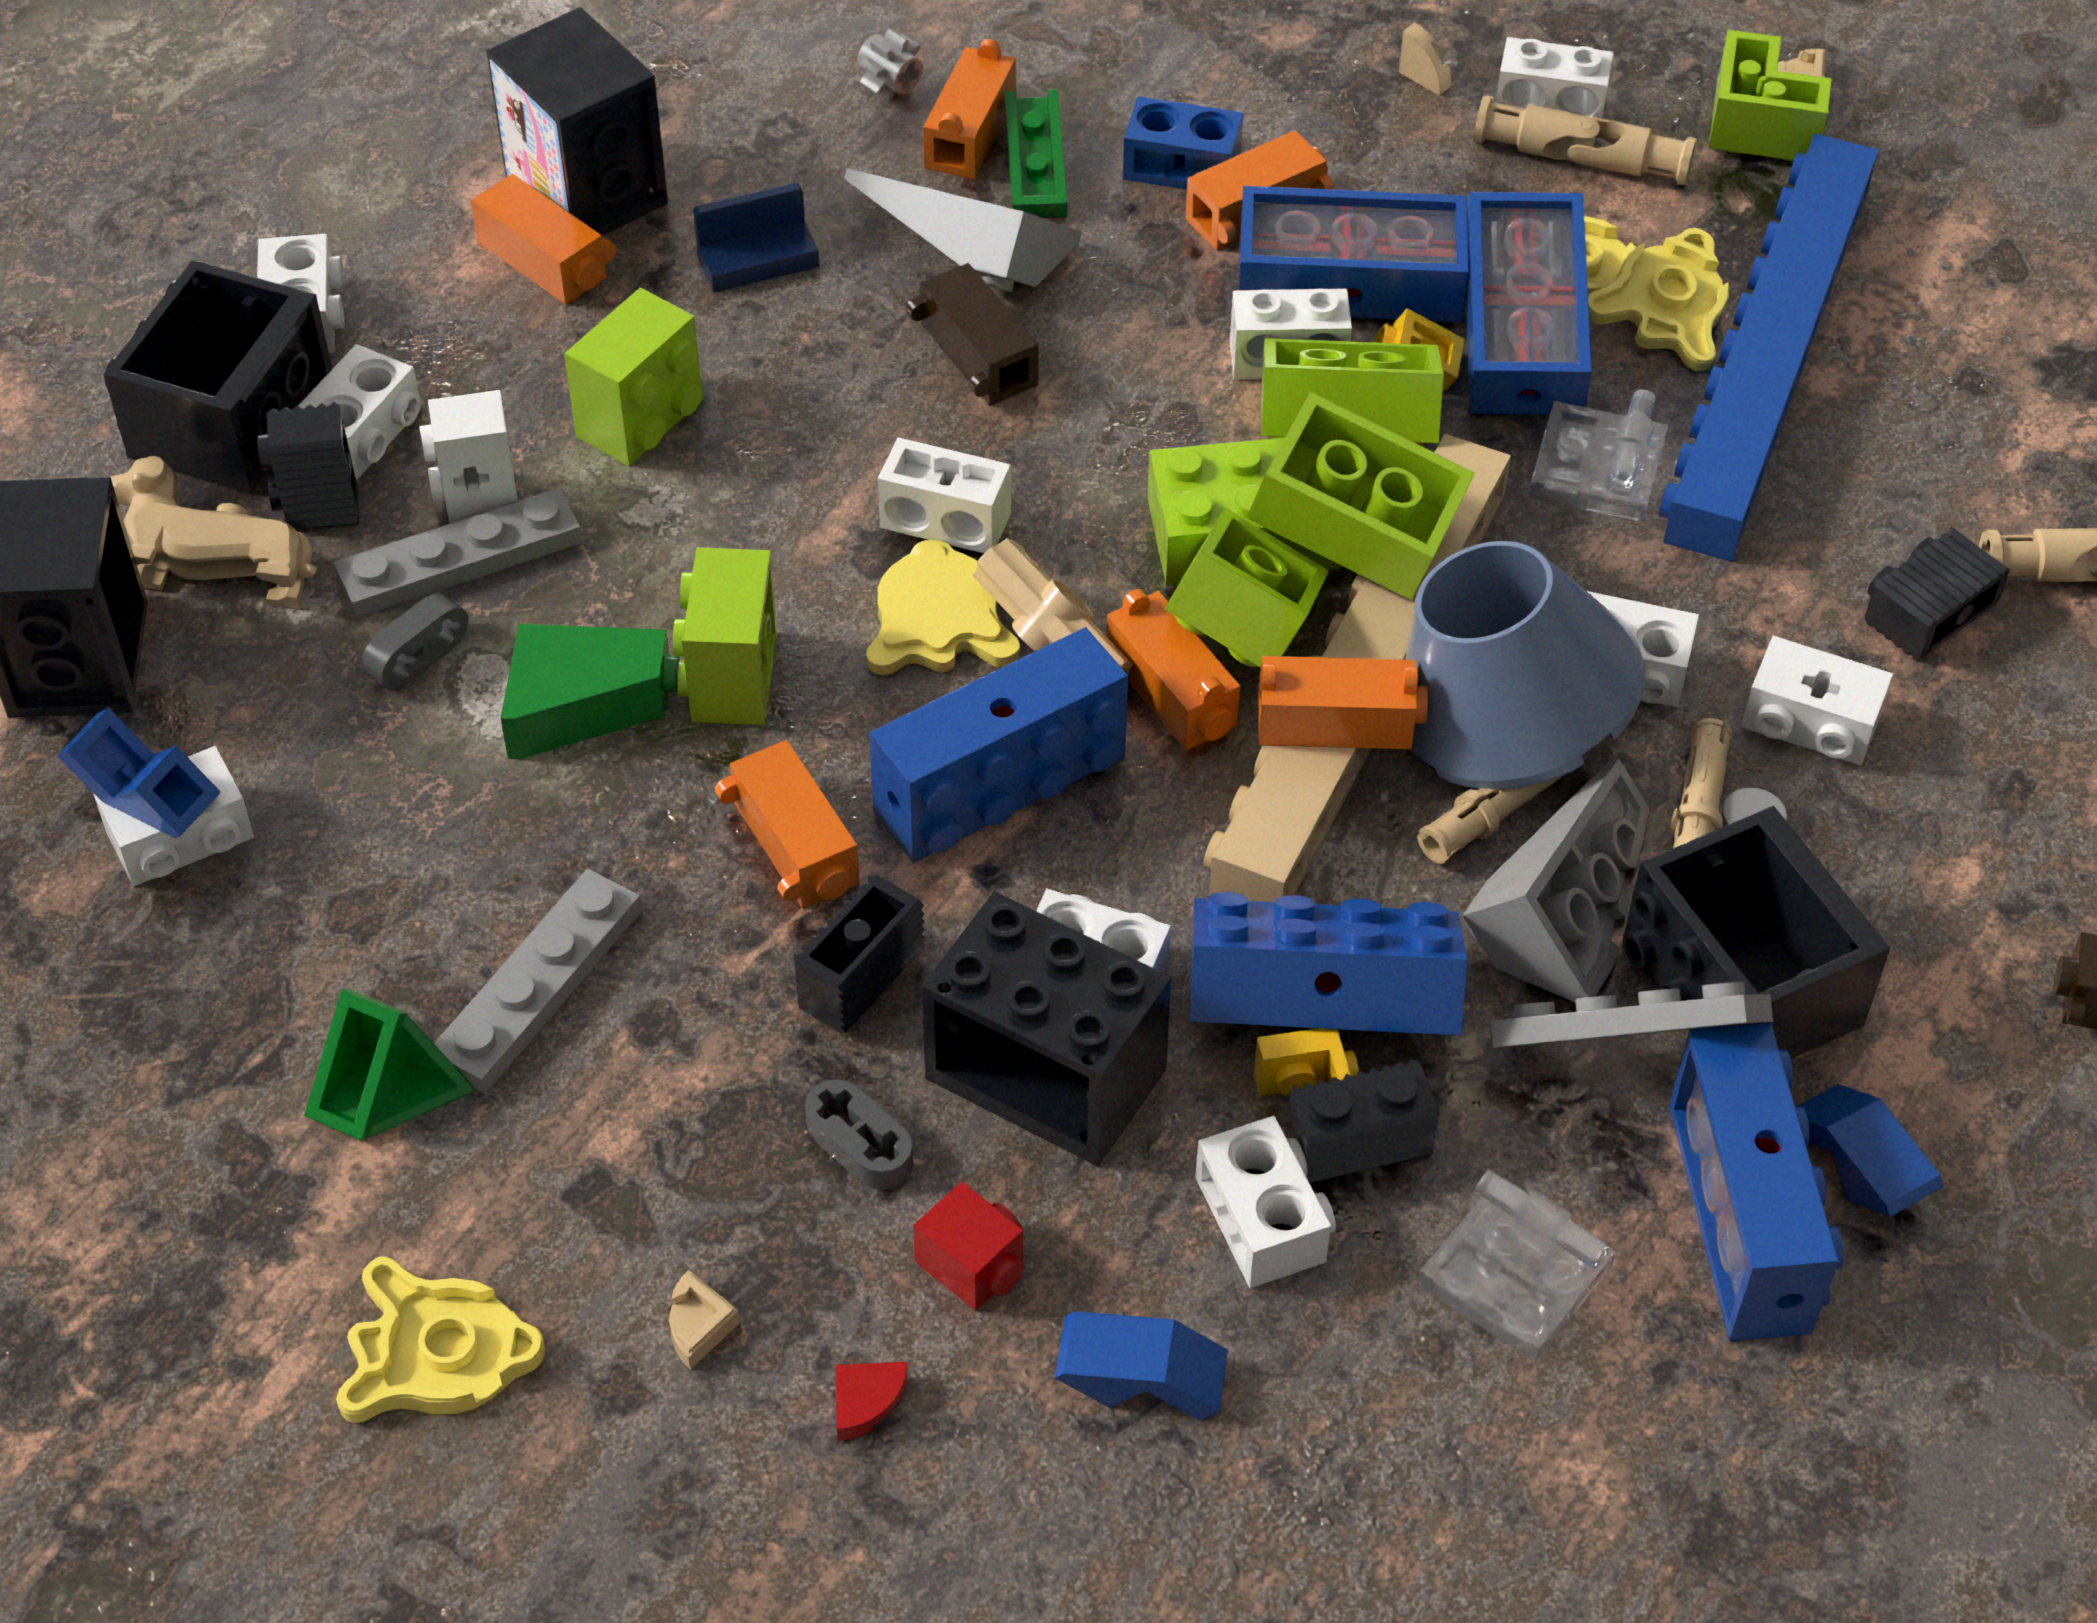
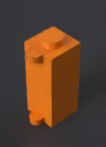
M985 39L981 42L978 49L964 48L923 126L925 169L973 180L976 179L1005 122L1004 91H1015L1016 97V57L1002 55L1000 45L996 41Z
M1294 130L1188 177L1186 220L1216 250L1222 249L1240 240L1243 186L1335 190L1332 179L1327 175V160L1318 148L1312 147Z
M513 173L470 200L477 242L565 305L587 290L594 288L607 277L606 264L615 257L617 252L616 245L606 238L602 239V235Z
M1135 589L1125 596L1122 608L1107 614L1106 636L1133 664L1128 673L1129 684L1185 751L1206 741H1215L1222 738L1238 725L1240 685L1196 634L1183 628L1173 614L1164 610L1168 601L1159 590L1147 596L1141 589Z
M1262 656L1258 695L1259 745L1412 749L1415 724H1426L1427 686H1417L1418 670L1415 667V660Z
M787 739L730 763L731 776L717 783L715 793L724 804L734 802L783 878L777 888L785 901L797 900L801 908L804 909L822 900L837 898L849 888L860 884L856 842Z

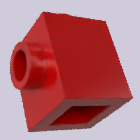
M962 1181L913 1225L915 1262L975 1311L993 1294L1002 1296L1015 1285L1023 1272V1229L1016 1216L1000 1203L995 1202L991 1205Z

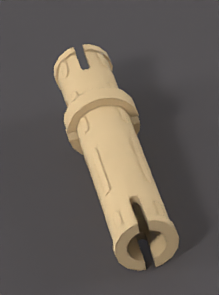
M1701 719L1692 727L1690 753L1684 777L1681 806L1673 811L1670 826L1675 840L1673 848L1723 827V818L1719 813V805L1725 779L1727 755L1733 733L1731 727L1727 725L1722 729L1720 739L1723 721L1719 719Z
M1566 774L1526 787L1494 790L1481 788L1478 791L1473 789L1467 790L1456 798L1454 807L1418 831L1420 832L1417 835L1419 846L1424 854L1433 862L1438 864L1445 863L1452 855L1476 838L1483 840L1493 835L1499 829L1501 820L1528 801L1534 799L1539 793Z

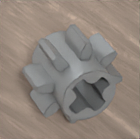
M891 28L887 30L885 37L880 34L869 37L862 45L857 57L858 67L866 72L862 76L860 84L875 94H881L889 100L893 99L895 92L901 95L910 92L919 82L923 71L921 60L915 57L921 46Z

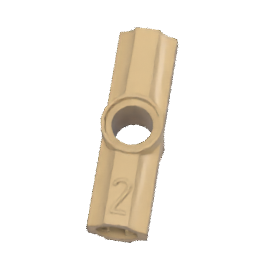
M1006 538L996 546L990 547L977 561V569L973 577L1015 620L1012 623L1013 629L1034 651L1087 627L1127 674L1129 673L1133 664L1090 620L1093 617L1090 608L1066 585L1056 579H1051L1016 541Z

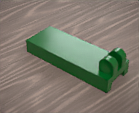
M1058 89L1047 90V97L1016 98L1015 91H1004L1012 209L1024 211L1041 218L1067 217V193Z

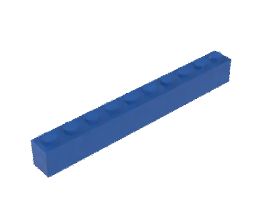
M1814 134L1807 154L1797 152L1788 179V185H1792L1794 188L1783 187L1774 218L1781 220V222L1770 221L1761 249V253L1766 254L1767 258L1756 256L1747 289L1754 290L1753 294L1742 292L1736 309L1733 325L1739 326V330L1728 329L1724 338L1719 362L1726 364L1724 368L1714 366L1711 371L1704 399L1711 401L1710 405L1699 404L1689 434L1690 438L1696 439L1695 444L1692 445L1684 442L1674 472V476L1681 478L1679 485L1668 482L1658 515L1668 519L1663 543L1733 562L1868 194L1879 149Z

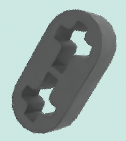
M441 593L430 594L370 640L361 658V668L365 674L388 690L402 688L450 652L461 641L466 633L469 621L466 610Z
M840 1079L826 1080L814 1086L808 1093L805 1102V1113L809 1135L860 1183L872 1189L887 1190L893 1189L907 1180L911 1175L914 1165L911 1136L897 1120L853 1083ZM830 1108L832 1111L839 1113L847 1108L849 1125L837 1115H832L825 1120L824 1110ZM870 1145L882 1154L894 1149L895 1159L889 1161L887 1158L880 1156L871 1161Z

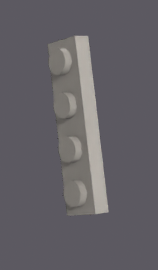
M556 488L335 561L333 564L337 580L357 619L583 542L580 525L560 488Z
M587 868L436 1040L434 1044L476 1090L483 1094L489 1091L642 912L640 895Z
M1744 982L1703 985V999L1681 1001L1680 989H1663L1638 992L1639 1005L1617 1008L1616 995L1575 999L1576 1012L1555 1014L1554 1002L1514 1005L1515 1018L1490 1021L1493 1048L1519 1047L1773 1022L1770 994L1745 995Z

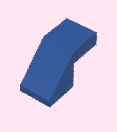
M110 708L99 712L57 755L103 803L174 838L180 837L221 793L177 746L153 754Z
M1837 1084L1796 1106H1802L1806 1112L1809 1124V1143L1834 1153L1848 1201L1891 1217L1944 1187L1940 1173L1880 1098Z
M1074 1311L1065 1315L1055 1379L1109 1408L1147 1391L1201 1421L1220 1411L1228 1349L1175 1319Z

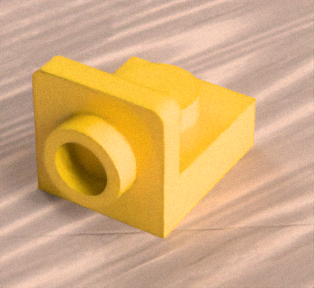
M1408 308L1392 326L1384 324L1373 339V342L1438 345L1444 373L1443 390L1446 391L1458 378L1465 339Z
M1315 1028L1257 1037L1253 1075L1259 1097L1279 1093L1289 1096L1293 1086L1303 1090L1306 1083L1316 1087L1320 1080L1330 1083L1333 1077L1343 1080L1346 1074L1356 1077L1359 1072L1356 1055L1353 1050H1343L1338 1029Z

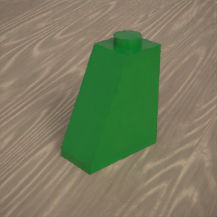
M519 624L500 718L508 758L522 759L664 717L668 692H678V668L680 663L679 656L670 655L667 630Z

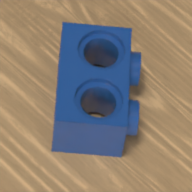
M1137 96L1124 136L1123 180L1187 190L1188 177L1241 154L1244 112Z

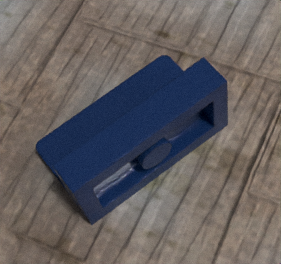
M797 182L698 205L693 209L697 255L713 293L820 267L819 250L805 223L803 191Z

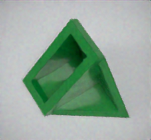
M346 988L341 990L304 1116L362 1141L473 1093L476 1090L406 1012Z

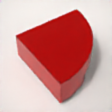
M907 1362L835 1365L838 1441L855 1439L866 1435L873 1430V1425L886 1417L896 1405H899L904 1397L907 1386Z

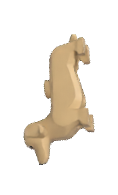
M157 456L135 460L127 473L110 476L118 503L130 506L124 523L145 589L163 590L169 570L175 575L188 580L256 576L262 581L278 584L275 588L268 591L266 597L268 605L301 609L304 578H314L317 574V568L311 564L313 548L310 540L301 532H297L291 525L279 520L251 516L245 508L232 503H222L217 506L216 511L179 507L177 475L166 462Z

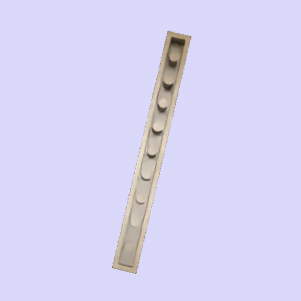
M1448 434L1443 435L1434 453L1475 472V475L1420 585L1434 567L1447 557L1467 547L1480 544L1505 497L1511 455ZM1357 574L1349 593V608L1345 615L1339 612L1335 614L1326 635L1325 647L1327 648L1322 656L1314 654L1312 657L1406 660L1415 600L1420 585L1412 600ZM1262 746L1254 767V776H1256L1250 787L1240 786L1230 808L1229 821L1231 822L1225 833L1217 830L1208 844L1204 857V867L1211 869L1209 896L1217 892H1234L1246 896L1248 901L1275 902V899L1278 897L1295 895L1372 748Z

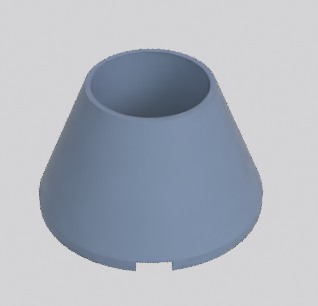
M1492 541L1467 547L1447 557L1434 567L1423 580L1417 592L1406 660H1415V667L1418 670L1417 686H1427L1428 710L1426 724H1415L1412 749L1409 750L1416 759L1420 758L1435 768L1440 778L1461 786L1492 790L1512 789L1542 783L1564 775L1585 764L1582 757L1583 754L1599 744L1608 735L1612 740H1615L1633 718L1641 701L1645 685L1644 660L1636 638L1621 619L1538 550L1528 545L1511 541Z

